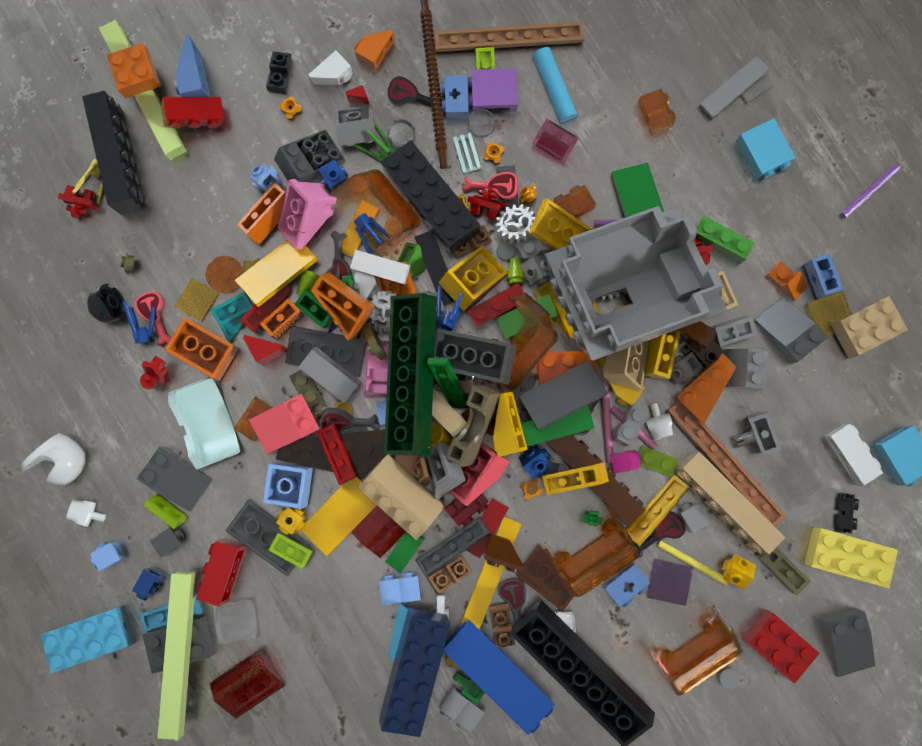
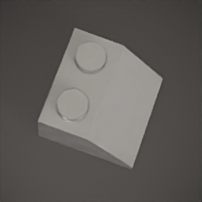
M372 104L335 109V127L339 146L349 147L357 143L368 144L374 141L368 134V131H371L376 136Z
M723 349L727 354L726 357L736 366L725 388L755 391L765 389L768 350Z

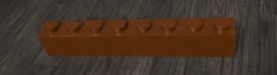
M524 408L519 413V416L522 419L526 418L527 422L532 421ZM575 434L545 442L570 469L603 462L596 454L592 456L587 451L589 447L582 440L578 441L574 437ZM607 468L609 482L590 486L589 488L629 527L645 511L642 507L644 503L637 496L633 498L628 493L630 489L623 482L619 483L615 479L616 475L614 472Z

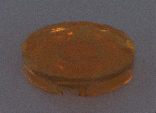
M219 256L213 259L207 266L205 273L206 281L218 293H232L240 287L235 280L244 273L241 264L233 257Z

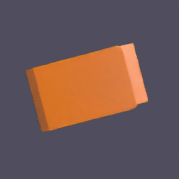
M782 261L778 262L766 275L793 301L808 288L800 271L794 273Z

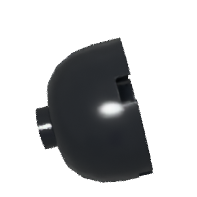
M102 284L96 287L87 299L89 313L96 320L103 323L118 321L126 315L122 307L124 306L123 301H125L123 296L115 287L110 288L108 286L110 284Z

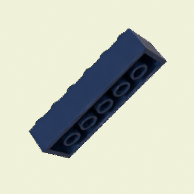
M408 608L379 717L381 731L415 737L421 736L451 625L447 615Z

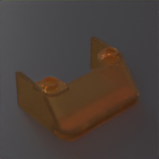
M372 169L351 176L332 191L330 196L336 197V204H338L351 192L360 194L370 188L392 215L384 226L385 232L390 238L375 249L377 255L383 257L418 229L420 219L385 175L378 169Z
M610 506L606 509L611 519L603 523L601 528L603 535L572 556L569 552H559L553 557L548 549L544 550L552 565L575 597L585 595L639 557L640 553L631 536Z
M715 605L711 606L714 616H710L704 621V631L674 652H671L669 649H661L655 653L651 647L648 649L655 664L676 695L685 694L741 654V648L734 629Z

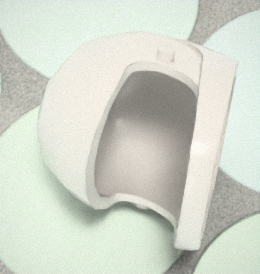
M58 433L31 453L21 464L22 471H27L42 461L53 462L55 466L51 470L46 483L67 485L74 481L82 472L85 465V452L69 436Z

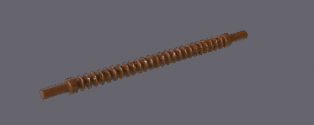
M421 0L422 11L420 12V17L422 19L421 27L423 28L424 48H426L424 51L427 58L425 61L427 63V76L429 77V92H431L430 101L432 102L431 107H433L431 109L433 112L432 117H434L432 121L434 122L433 127H435V142H437L435 147L439 155L440 169L448 168L446 158L447 143L444 137L446 135L444 132L445 128L443 127L445 124L442 122L444 118L442 117L443 112H441L443 110L441 107L442 103L440 102L442 99L439 92L440 83L438 82L437 58H435L436 49L434 48L435 43H433L435 40L433 38L432 14L429 10L428 0Z

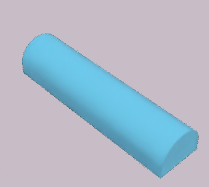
M550 47L537 50L533 54V59L559 122L563 123L578 116Z

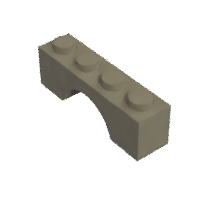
M475 385L472 387L466 403L470 409L469 419L463 431L452 440L446 456L448 460L460 467L475 463L499 401L500 392L487 385Z

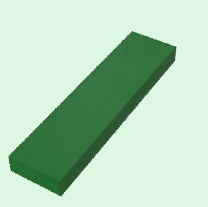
M428 358L427 364L449 405L452 408H469L466 404L468 397L448 358Z

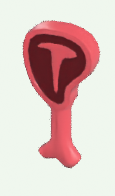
M502 172L492 176L487 182H474L467 176L464 179L465 185L462 186V190L467 193L472 189H485L489 185L493 187V192H496L502 199L512 200L518 193L519 182L518 177L514 173Z
M150 291L136 298L135 308L143 319L150 322L151 308L155 307L154 326L159 335L157 345L163 346L171 340L161 322L160 312L163 306V298L159 293Z

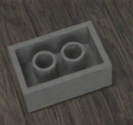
M206 615L193 619L190 663L210 658L216 654ZM167 626L142 635L152 674L163 671Z

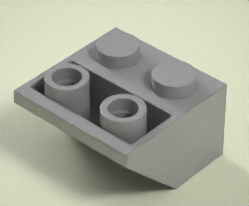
M442 443L433 446L430 456H425L431 476V487L437 500L466 481L462 468L446 458L450 445Z

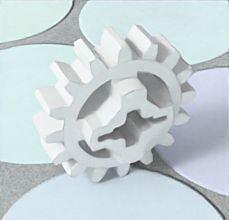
M514 204L513 209L506 207V212L501 211V217L496 218L497 224L495 226L499 237L502 236L503 241L509 239L510 244H512L516 240L520 244L521 239L527 241V236L533 237L529 234V231L535 220L534 211L531 212L530 207L524 209L521 204L519 208H516Z
M379 291L377 294L372 295L373 300H369V302L376 306L369 318H372L370 324H375L374 329L380 330V333L389 332L391 296H396V294H391V291Z

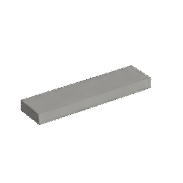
M756 56L702 101L699 106L713 119L768 73L770 68Z

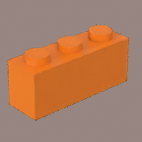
M273 183L238 222L237 226L258 245L279 223L286 192L276 183Z

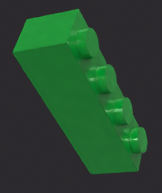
M588 405L539 431L532 421L527 422L526 418L520 420L527 447L595 428Z

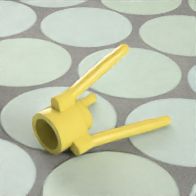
M93 159L88 170L75 185L72 191L74 194L90 175L99 179L100 171L97 159ZM102 180L97 195V204H100L104 190Z

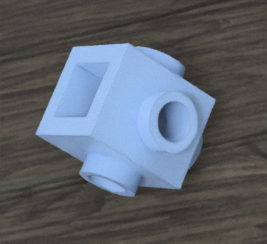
M263 163L256 166L249 176L254 181L252 185L259 192L262 190L266 192L273 183H276L278 186L282 183L277 176L278 172L271 165L267 167Z

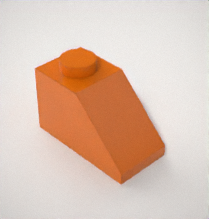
M387 30L364 36L362 41H358L355 46L356 58L376 70L395 40L394 32Z

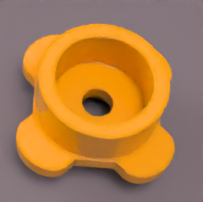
M288 97L279 105V109L284 111L288 119L293 118L295 113L302 110L301 105L296 103L294 97Z
M489 142L486 145L487 149L483 154V158L499 163L504 147Z
M532 184L530 187L526 186L521 190L520 203L525 201L529 204L537 197V191L534 190L536 188L535 184Z
M531 478L530 481L520 484V488L525 493L524 498L527 500L542 494L537 478Z

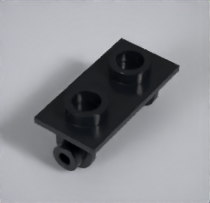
M841 493L840 497H838V510L845 511V515L837 514L836 528H838V532L846 533V529H850V534H853V530H857L858 518H854V510L858 511L859 499H855V494L852 495V498H849V494Z

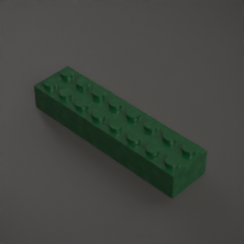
M425 293L391 296L384 454L430 456L434 376L427 362L428 358H434L437 297Z

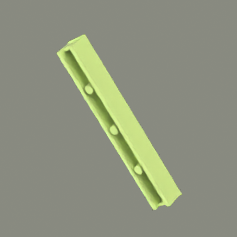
M116 20L98 27L111 53L131 47L121 26L119 27ZM152 89L134 95L167 158L172 161L175 157L187 152L175 128L164 126L161 101L155 90Z
M176 572L171 574L158 739H175V741H178L184 735L197 572Z

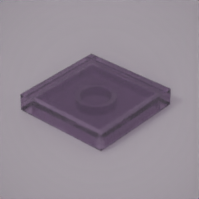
M654 559L646 597L686 606L693 567Z

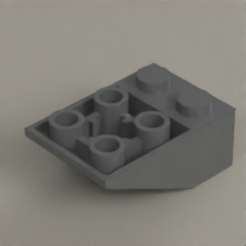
M326 129L279 147L274 158L288 182L290 179H296L298 182L309 183L321 176L319 168L334 159L338 165L345 161V158Z

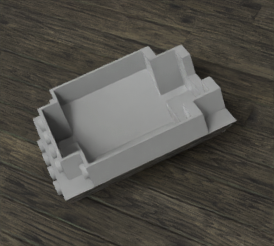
M659 206L570 237L568 246L545 254L551 275L550 284L555 292L557 303L566 311L565 318L567 324L573 327L572 338L592 361L727 311L719 294L724 285L716 268L707 269L694 243L698 233L690 215L682 217L677 207L664 212L661 211ZM626 288L633 305L604 315L597 313L593 307V303L597 298Z

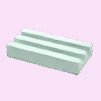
M471 132L467 133V135H460V137H453L462 173L466 174L480 170L481 166ZM465 140H469L473 158L476 164L475 167H473L472 161ZM460 141L462 142L469 168L467 169L465 168L458 144Z

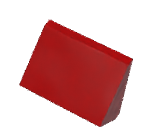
M248 335L243 337L255 361L262 366H266L287 354V348L281 344Z

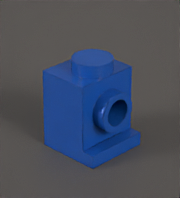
M151 568L144 569L132 591L136 593L139 599L147 601L148 597L154 596L160 587L158 583L164 581L166 577Z

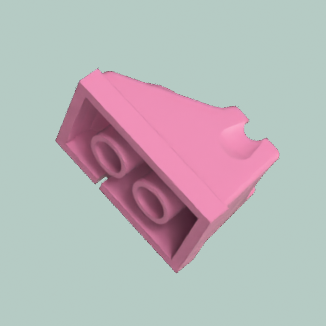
M290 179L288 182L278 229L296 250L303 249V246L310 241L323 223L333 215L334 210L331 209V206L336 204L337 198L328 195L323 190L324 184L298 182L296 179Z
M380 340L387 355L383 360H380L376 355L372 356L366 344L364 397L386 398L389 341Z

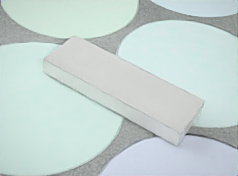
M355 250L350 268L405 284L410 265Z

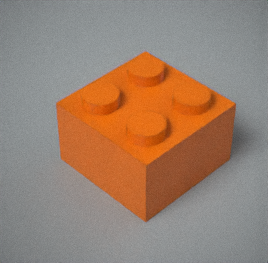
M143 43L107 54L117 89L125 98L161 87L151 54Z

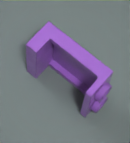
M516 68L471 70V77H468V88H472V95H469V106L473 107V112L483 108H510V112L517 111Z

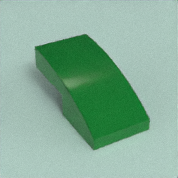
M405 532L385 563L401 573L425 538L420 536L415 540L408 532Z

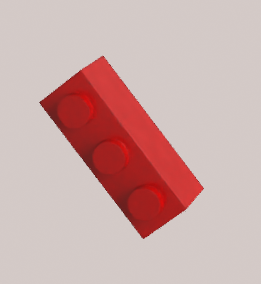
M163 97L161 102L164 126H169L170 128H180L181 126H189L190 128L208 126L209 128H216L221 126L224 120L221 97Z
M517 283L468 310V316L476 330H479L497 320V317L526 304L528 299Z

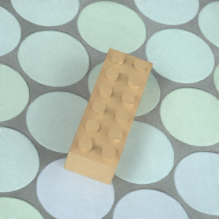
M690 452L675 467V470L678 472L676 475L683 482L687 481L691 485L690 489L697 496L701 495L705 499L704 503L711 510L715 509L719 513L718 517L725 524L729 523L733 527L732 531L739 538L743 537L747 541L746 545L753 552L757 551L760 554L769 555L786 538L700 452Z

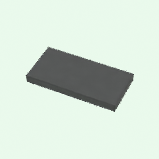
M292 326L285 363L300 366L306 356L316 346L353 376L360 377L367 343L362 338L347 340L344 335Z
M587 360L520 395L519 399L539 431L608 395V392Z
M248 499L225 531L288 577L296 565L269 551L276 535L280 532L307 548L311 544L297 533H289L288 535L283 533L276 523L278 519L251 499Z

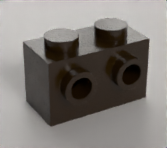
M688 337L681 343L682 350L686 355L693 352L703 367L701 371L722 353L727 356L714 340L710 342L706 349Z

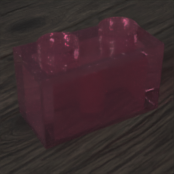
M546 118L532 144L564 163L579 137Z

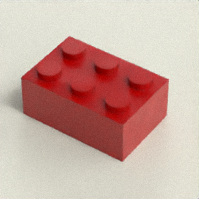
M225 538L211 544L208 552L210 555L209 561L205 563L202 574H204L203 580L198 583L196 593L198 594L196 600L218 607L229 601L246 549L244 544Z
M768 610L762 614L742 638L748 646L794 684L820 654L778 616Z

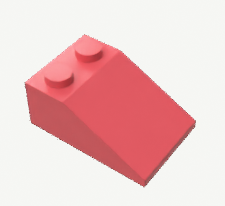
M302 393L249 419L266 454L320 429Z
M482 442L475 463L461 467L466 481L449 493L468 506L501 477L510 461L504 456L498 457L493 448Z

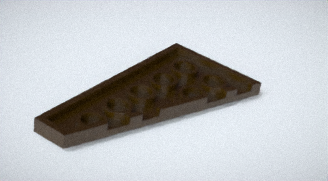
M385 429L340 434L358 477L364 479L386 456L384 454ZM319 437L301 438L279 448L277 451L276 460L333 472Z

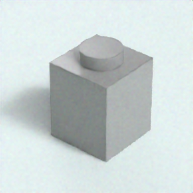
M687 502L677 512L689 533L694 534L710 524L698 503L691 504V502Z

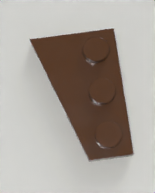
M538 544L524 562V571L518 570V573L515 575L563 612L573 599L574 594L540 544Z

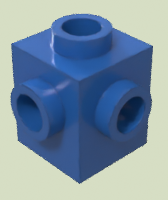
M335 159L318 169L323 177L320 181L324 184L326 190L329 188L334 193L346 188L348 174L344 167L340 168Z
M538 444L530 447L519 457L522 466L533 479L546 473L553 466L549 459L551 458L550 453L546 448L541 449Z

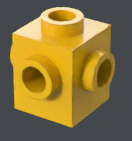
M283 507L277 515L279 519L276 523L279 525V529L287 535L289 533H299L306 524L304 521L307 516L303 514L304 511L302 509ZM288 517L292 518V524L286 521Z
M734 554L730 560L727 559L723 564V579L744 590L754 579L756 565Z

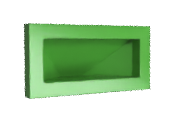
M406 242L397 262H407V265H410L411 277L425 272L421 247L418 244Z

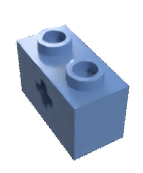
M467 75L445 76V83H441L442 94H445V101H442V112H446V119L468 118Z
M830 253L811 259L804 264L817 299L843 290Z
M632 562L602 587L618 607L622 605L625 607L633 601L632 597L637 593L639 595L644 593L648 589L647 585L650 582L638 566ZM625 582H627V583L630 584V585H629V587H630L629 590L624 589V588H625V585H624Z

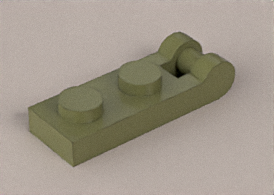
M367 320L362 327L365 334L362 337L367 343V349L371 355H376L380 360H383L387 357L376 330L373 326H370Z
M299 370L289 377L297 393H302L317 422L321 418L322 412L328 407L314 380L311 377L307 378ZM319 404L321 409L315 412L313 407Z
M777 547L769 555L764 553L756 555L795 595H799L811 582ZM773 553L776 557L771 561L768 557Z

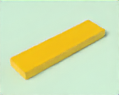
M673 475L646 506L645 511L625 530L624 534L640 547L690 487L676 475Z

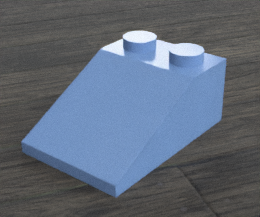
M187 35L175 75L177 81L174 84L175 90L181 97H210L200 51L191 36Z

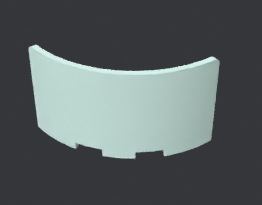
M212 377L168 393L169 406L179 426L183 425L187 435L183 437L188 457L196 469L240 452L230 414Z

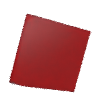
M363 85L345 92L348 102L369 104Z

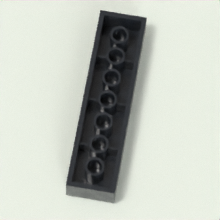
M542 600L537 602L514 623L509 634L621 746H628L653 727L655 712Z

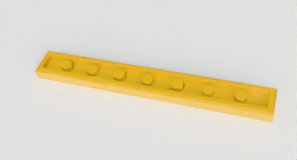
M504 517L496 535L510 539L513 545L521 523ZM487 560L485 561L461 624L468 618L480 630L504 570V565L499 564V567L487 564ZM447 656L445 664L462 670Z

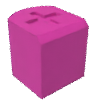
M636 450L610 455L614 474L640 468L641 458Z

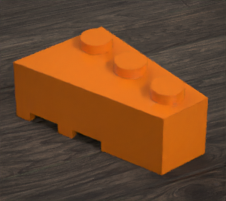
M331 273L321 274L311 289L323 308L330 313L334 323L343 331L347 340L357 337L376 307Z
M722 353L685 385L676 397L704 424L736 366Z

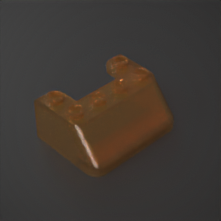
M526 292L513 298V301L517 304L518 312L527 321L509 342L510 344L517 345L510 382L509 384L501 383L508 390H514L524 382L558 339L550 314Z

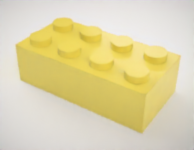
M813 527L804 565L889 588L898 550Z

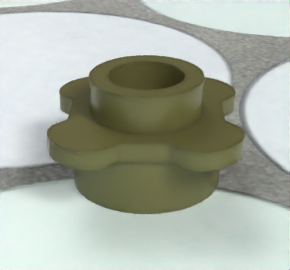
M126 252V256L121 258V267L124 268V272L133 270L134 256L128 255V252Z

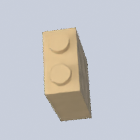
M434 390L432 416L455 439L463 431L467 422Z

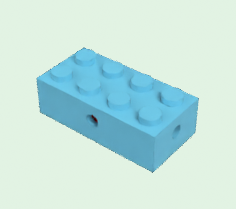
M124 605L40 635L51 673L120 650L135 643Z

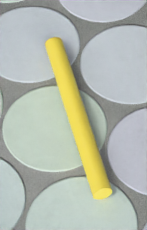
M662 540L658 542V548L725 586L728 584V581L724 580L723 575Z

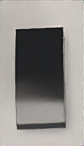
M272 52L269 64L270 72L266 84L267 91L286 92L291 64L290 53Z

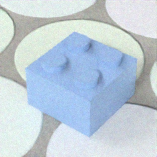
M278 462L269 463L263 503L299 509L307 507L313 468Z

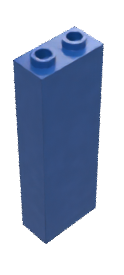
M468 618L446 640L443 652L527 735L535 732L540 726L539 722L552 713L555 704Z

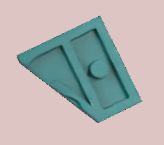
M245 292L210 310L228 342L232 341L243 325L240 320L253 306Z

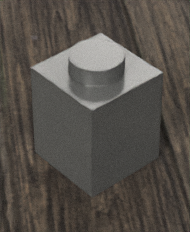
M169 527L153 538L150 543L159 556L164 557L185 543L183 539L184 534L179 528L173 529Z

